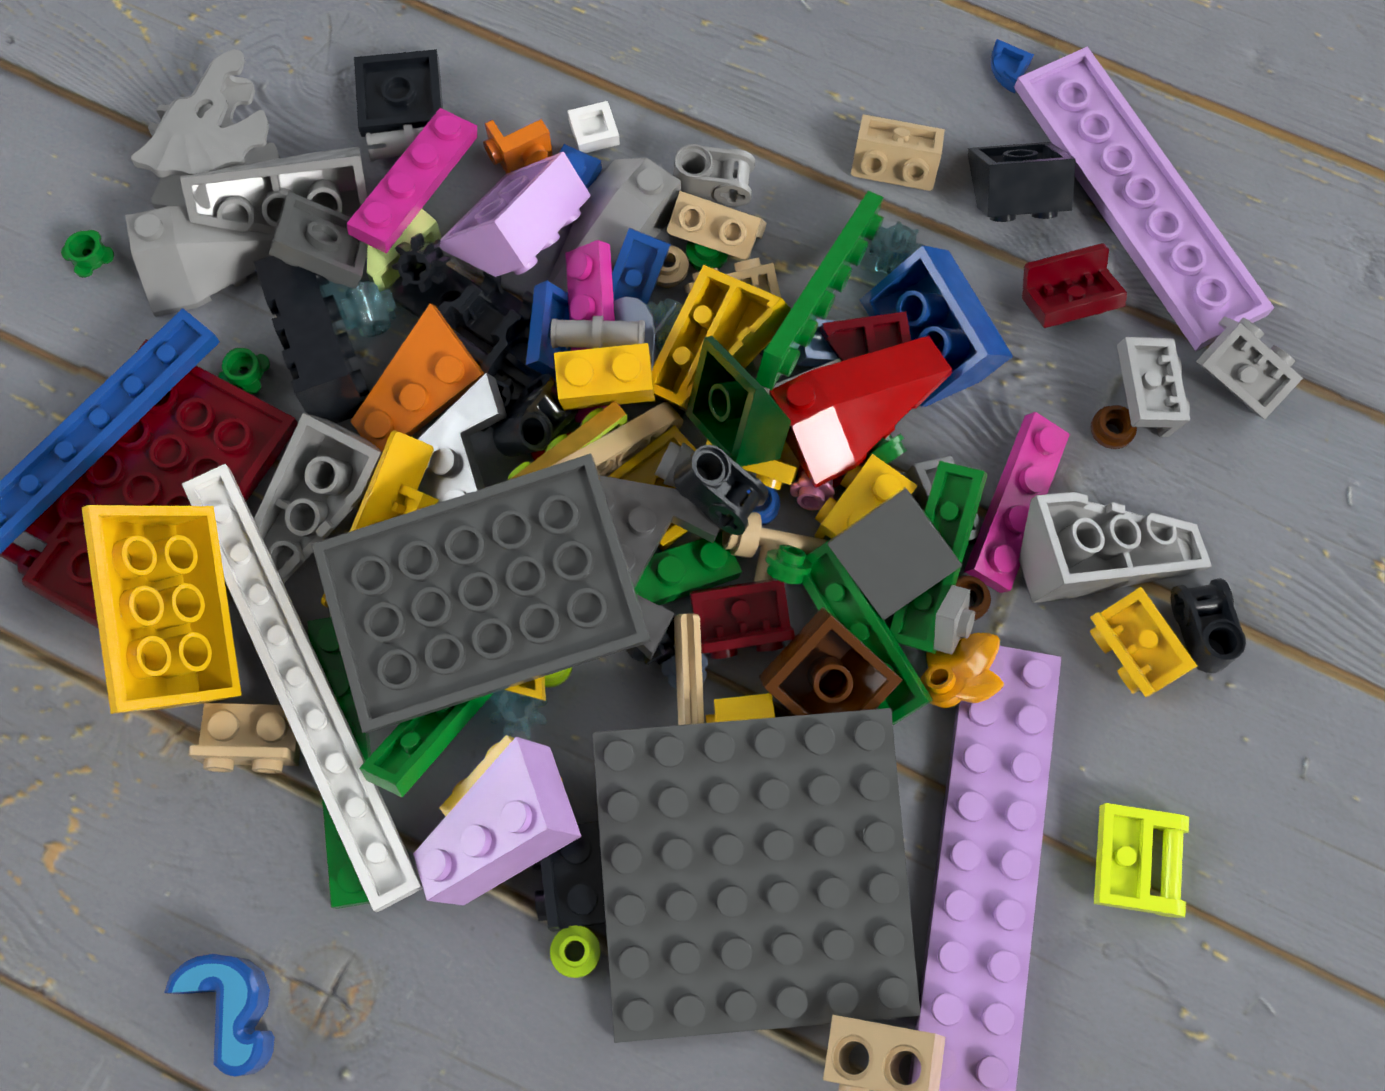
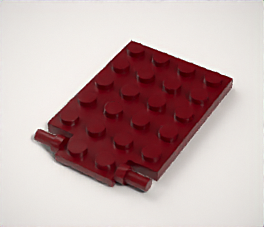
M145 339L139 349L148 341L147 339ZM195 366L24 531V533L46 544L42 552L36 549L28 551L12 542L0 554V557L18 566V572L24 575L22 583L26 588L98 628L82 507L87 505L191 506L182 483L223 464H226L232 471L244 500L247 502L293 435L298 422L295 417Z

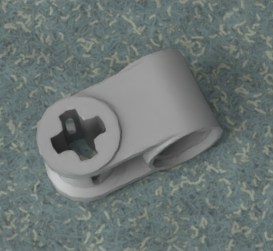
M688 144L681 147L676 153L673 176L681 181L682 192L727 206H743L749 203L752 197L749 177L755 168V158L749 152L740 149H720ZM735 162H738V167H734ZM687 171L698 172V174L687 173ZM731 189H735L734 194L730 192Z

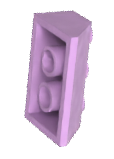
M565 153L555 154L507 173L440 239L439 247L443 251L495 277L512 271L516 275H520L537 263L538 260L535 256L540 250L548 248L559 239L558 231L562 227L572 223L581 215L579 208L591 195Z

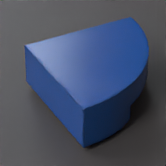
M997 39L991 54V68L997 81L1005 89L1015 94L1014 86L1017 78L1026 74L1034 54Z

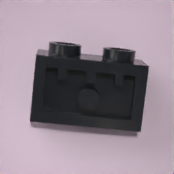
M598 821L577 824L581 833L580 838L532 865L533 871L541 870L544 889L535 891L538 921L547 920L548 929L552 932L575 927V925L587 927L606 924Z

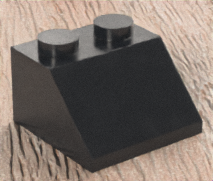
M1051 142L968 148V160L977 208L995 222L1014 221L1016 215L1032 214L1034 218L1050 219L1057 217L1060 211H1072L1076 158Z

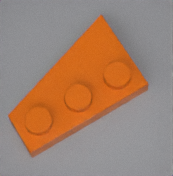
M431 303L428 305L350 421L361 437L367 439L382 452L393 430L411 437L459 400L484 375L482 369L436 306Z

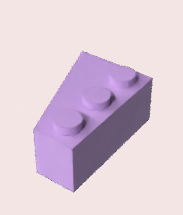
M515 737L413 853L427 901L465 905L581 837L551 748Z

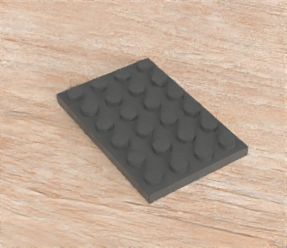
M591 453L311 544L362 733H371L651 642L599 473Z

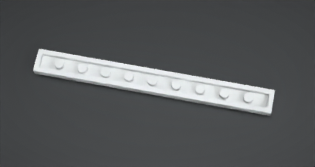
M223 464L182 483L191 506H214L225 582L373 911L379 912L423 889L420 878L377 785L366 781L359 769L365 762V759L232 471L226 464Z

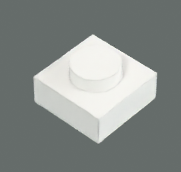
M608 101L567 111L569 124L579 151L589 153L620 145L619 133Z

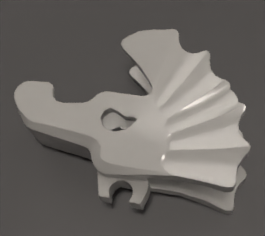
M233 49L213 59L192 95L177 98L170 105H159L156 111L161 120L160 124L150 122L148 129L152 137L143 147L131 155V160L135 167L150 170L160 177V181L152 196V204L155 209L168 206H186L180 176L280 158L275 144L272 142L266 143L269 123L264 111L258 110L236 124L232 122L236 107L241 104L250 105L255 94L254 85L249 79L232 76L242 73L245 58L241 51Z

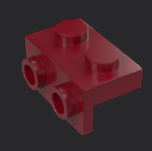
M1104 243L1025 264L1022 299L1043 328L1061 325L1126 306V290L1107 269L1109 248Z
M768 579L690 591L692 613L698 614L700 617L701 654L709 653L711 659L733 657L738 655L737 648L755 645L756 650L759 652L774 651L784 648V641L795 639L794 629L790 626L784 582Z

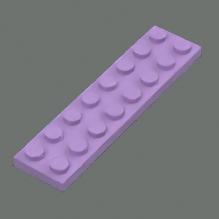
M1088 46L1017 78L1014 86L1015 90L1052 144L1076 158L1074 176L1195 351L1213 343L1225 330L1218 324L1224 316L1237 322L1242 318H1246L1254 323L1269 315L1274 306Z

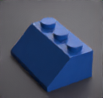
M922 245L859 299L868 316L906 311L911 341L930 336L951 366L952 374L920 404L921 407L931 405L981 382L1013 357L949 250Z

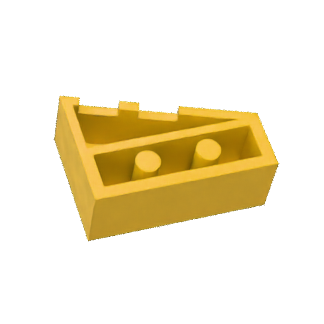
M703 265L653 366L654 396L686 412L704 337L713 336L745 369L772 340L791 308L782 298Z

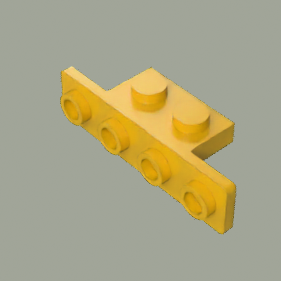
M396 430L390 433L349 532L438 503L439 499L418 490L434 451L432 445ZM324 593L321 599V604L329 608Z

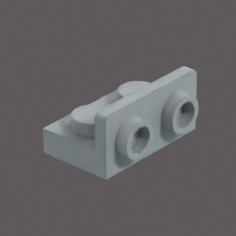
M1224 316L1218 324L1225 330L1200 356L1196 363L1256 415L1266 419L1303 377L1291 368L1295 360L1288 353L1276 345H1273L1270 349L1260 340L1264 333L1255 324L1246 318H1242L1237 322Z
M1125 337L1117 344L1131 425L1132 427H1157L1159 437H1169L1190 421V404L1187 397H1185L1181 376L1182 364L1177 356L1175 341L1172 338Z

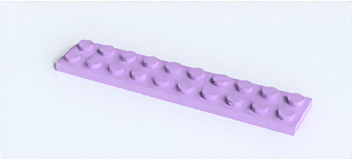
M999 646L998 653L989 670L1001 678L1004 683L1003 688L985 701L979 703L961 701L956 705L919 994L920 1016H917L915 1030L946 1037L939 1091H1016L1060 676V656ZM913 1053L908 1085L917 1081L921 1073L920 1061Z

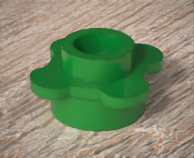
M95 230L78 231L72 234L66 240L61 250L62 257L66 261L73 263L75 266L74 272L82 278L91 276L93 270L98 269L103 264H109L114 259V251L110 247L103 245L101 235Z
M234 348L224 357L222 361L223 371L219 373L218 377L238 388H242L249 394H254L261 389L260 379L263 372L270 368V361L264 354L255 355L249 349ZM248 368L247 373H240L242 369Z

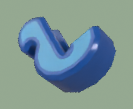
M218 954L197 956L184 962L169 976L164 993L192 994L216 992L214 1065L224 1074L234 1077L255 1074L263 1069L272 1057L275 1040L272 1031H255V1026L266 1011L269 1002L270 988L264 971L249 959Z

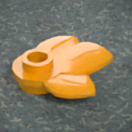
M978 632L970 634L967 639L960 638L952 655L941 651H936V654L927 652L928 669L921 676V681L932 697L930 704L941 708H949L961 701L979 703L991 698L1004 686L1003 681L998 675L989 670L999 650V637L990 633ZM947 680L945 683L938 685L942 681Z

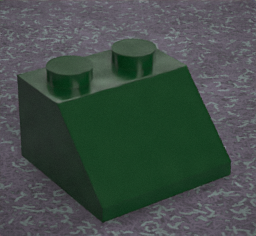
M713 336L704 337L686 416L712 445L722 449L727 456L741 467L780 459L791 420L767 391Z

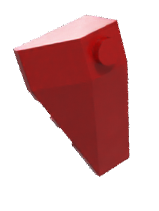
M926 336L810 370L769 390V395L791 420L785 441L810 478L813 486L817 488L855 469L866 458L867 452L882 438L886 439L895 430V425L911 409H916L952 374V368L930 336Z

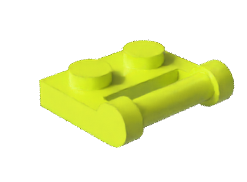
M1109 803L1100 805L1094 904L1154 913L1166 917L1185 918L1186 902L1181 900L1183 834L1189 832V817L1181 814ZM1153 829L1163 831L1160 896L1150 895Z

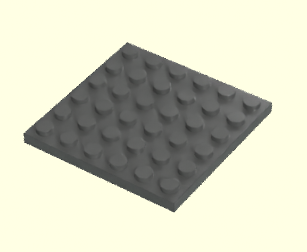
M891 708L592 732L614 1043L831 1024L832 1015L864 1021L920 1016Z

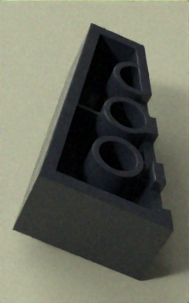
M274 256L255 261V268L265 300L272 315H276L275 318H272V322L284 349L282 354L285 364L293 378V381H291L292 387L305 412L309 415L330 420L336 424L353 418L364 402L363 396L368 395L370 392L361 369L352 370L349 359L356 357L355 350L347 331L339 334L335 322L343 320L334 295L326 297L322 287L329 284V280L299 266L286 264Z

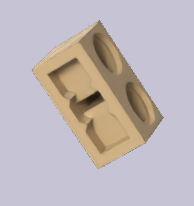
M832 1015L823 1080L839 1083L838 1091H939L946 1037L930 1032ZM863 1044L869 1054V1063L862 1073L856 1074L849 1065V1054L856 1045ZM913 1053L920 1061L921 1073L917 1081L908 1085L900 1077L899 1064L904 1056Z

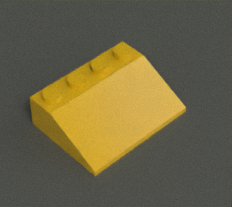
M87 505L82 507L110 713L167 709L242 696L214 506Z

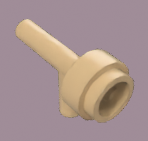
M752 512L749 516V526L743 534L734 535L724 530L722 532L723 548L730 550L731 555L752 558L758 546H761L754 582L773 579L766 572L768 563L765 561L769 550L778 549L780 545H790L803 550L808 555L828 541L816 537L762 528L761 515L757 512Z

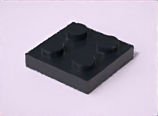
M437 49L354 57L357 119L361 137H366V133L373 134L404 130L403 125L412 124V128L425 127L440 108L443 109L440 63Z

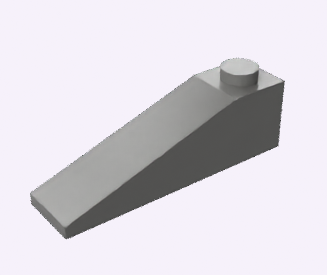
M359 147L319 151L180 176L190 223L241 232L248 230L274 235L288 191L348 217H352L368 197Z
M648 158L615 159L588 188L591 196L580 207L581 215L574 220L548 281L568 293L565 253L596 240L610 244L611 268L613 271L629 228L656 237L669 223L679 191H681V181Z
M168 206L125 215L131 254L155 317L179 312L182 308L185 310L198 308L212 301L210 296L231 284L236 288L247 282L246 276L256 272L255 261L272 256L268 253L274 235L248 230L241 232L190 223L186 206Z
M305 413L302 414L254 517L257 528L283 584L313 553L311 544L325 540L364 497L382 454V451L367 439L330 420Z
M1076 492L1036 495L1031 499L1019 562L1032 603L1071 599L1203 571L1212 567L1197 524L1155 513H1150L1147 516L1125 511V505L1114 502L1108 505L1090 502L1087 495Z

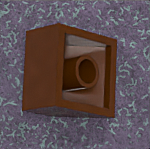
M824 607L814 615L795 636V639L759 675L763 687L795 716L873 710L902 681L892 669Z

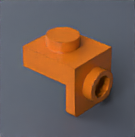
M542 119L505 137L493 120L485 123L488 139L483 141L484 148L491 162L494 165L500 163L506 174L553 156L550 132Z

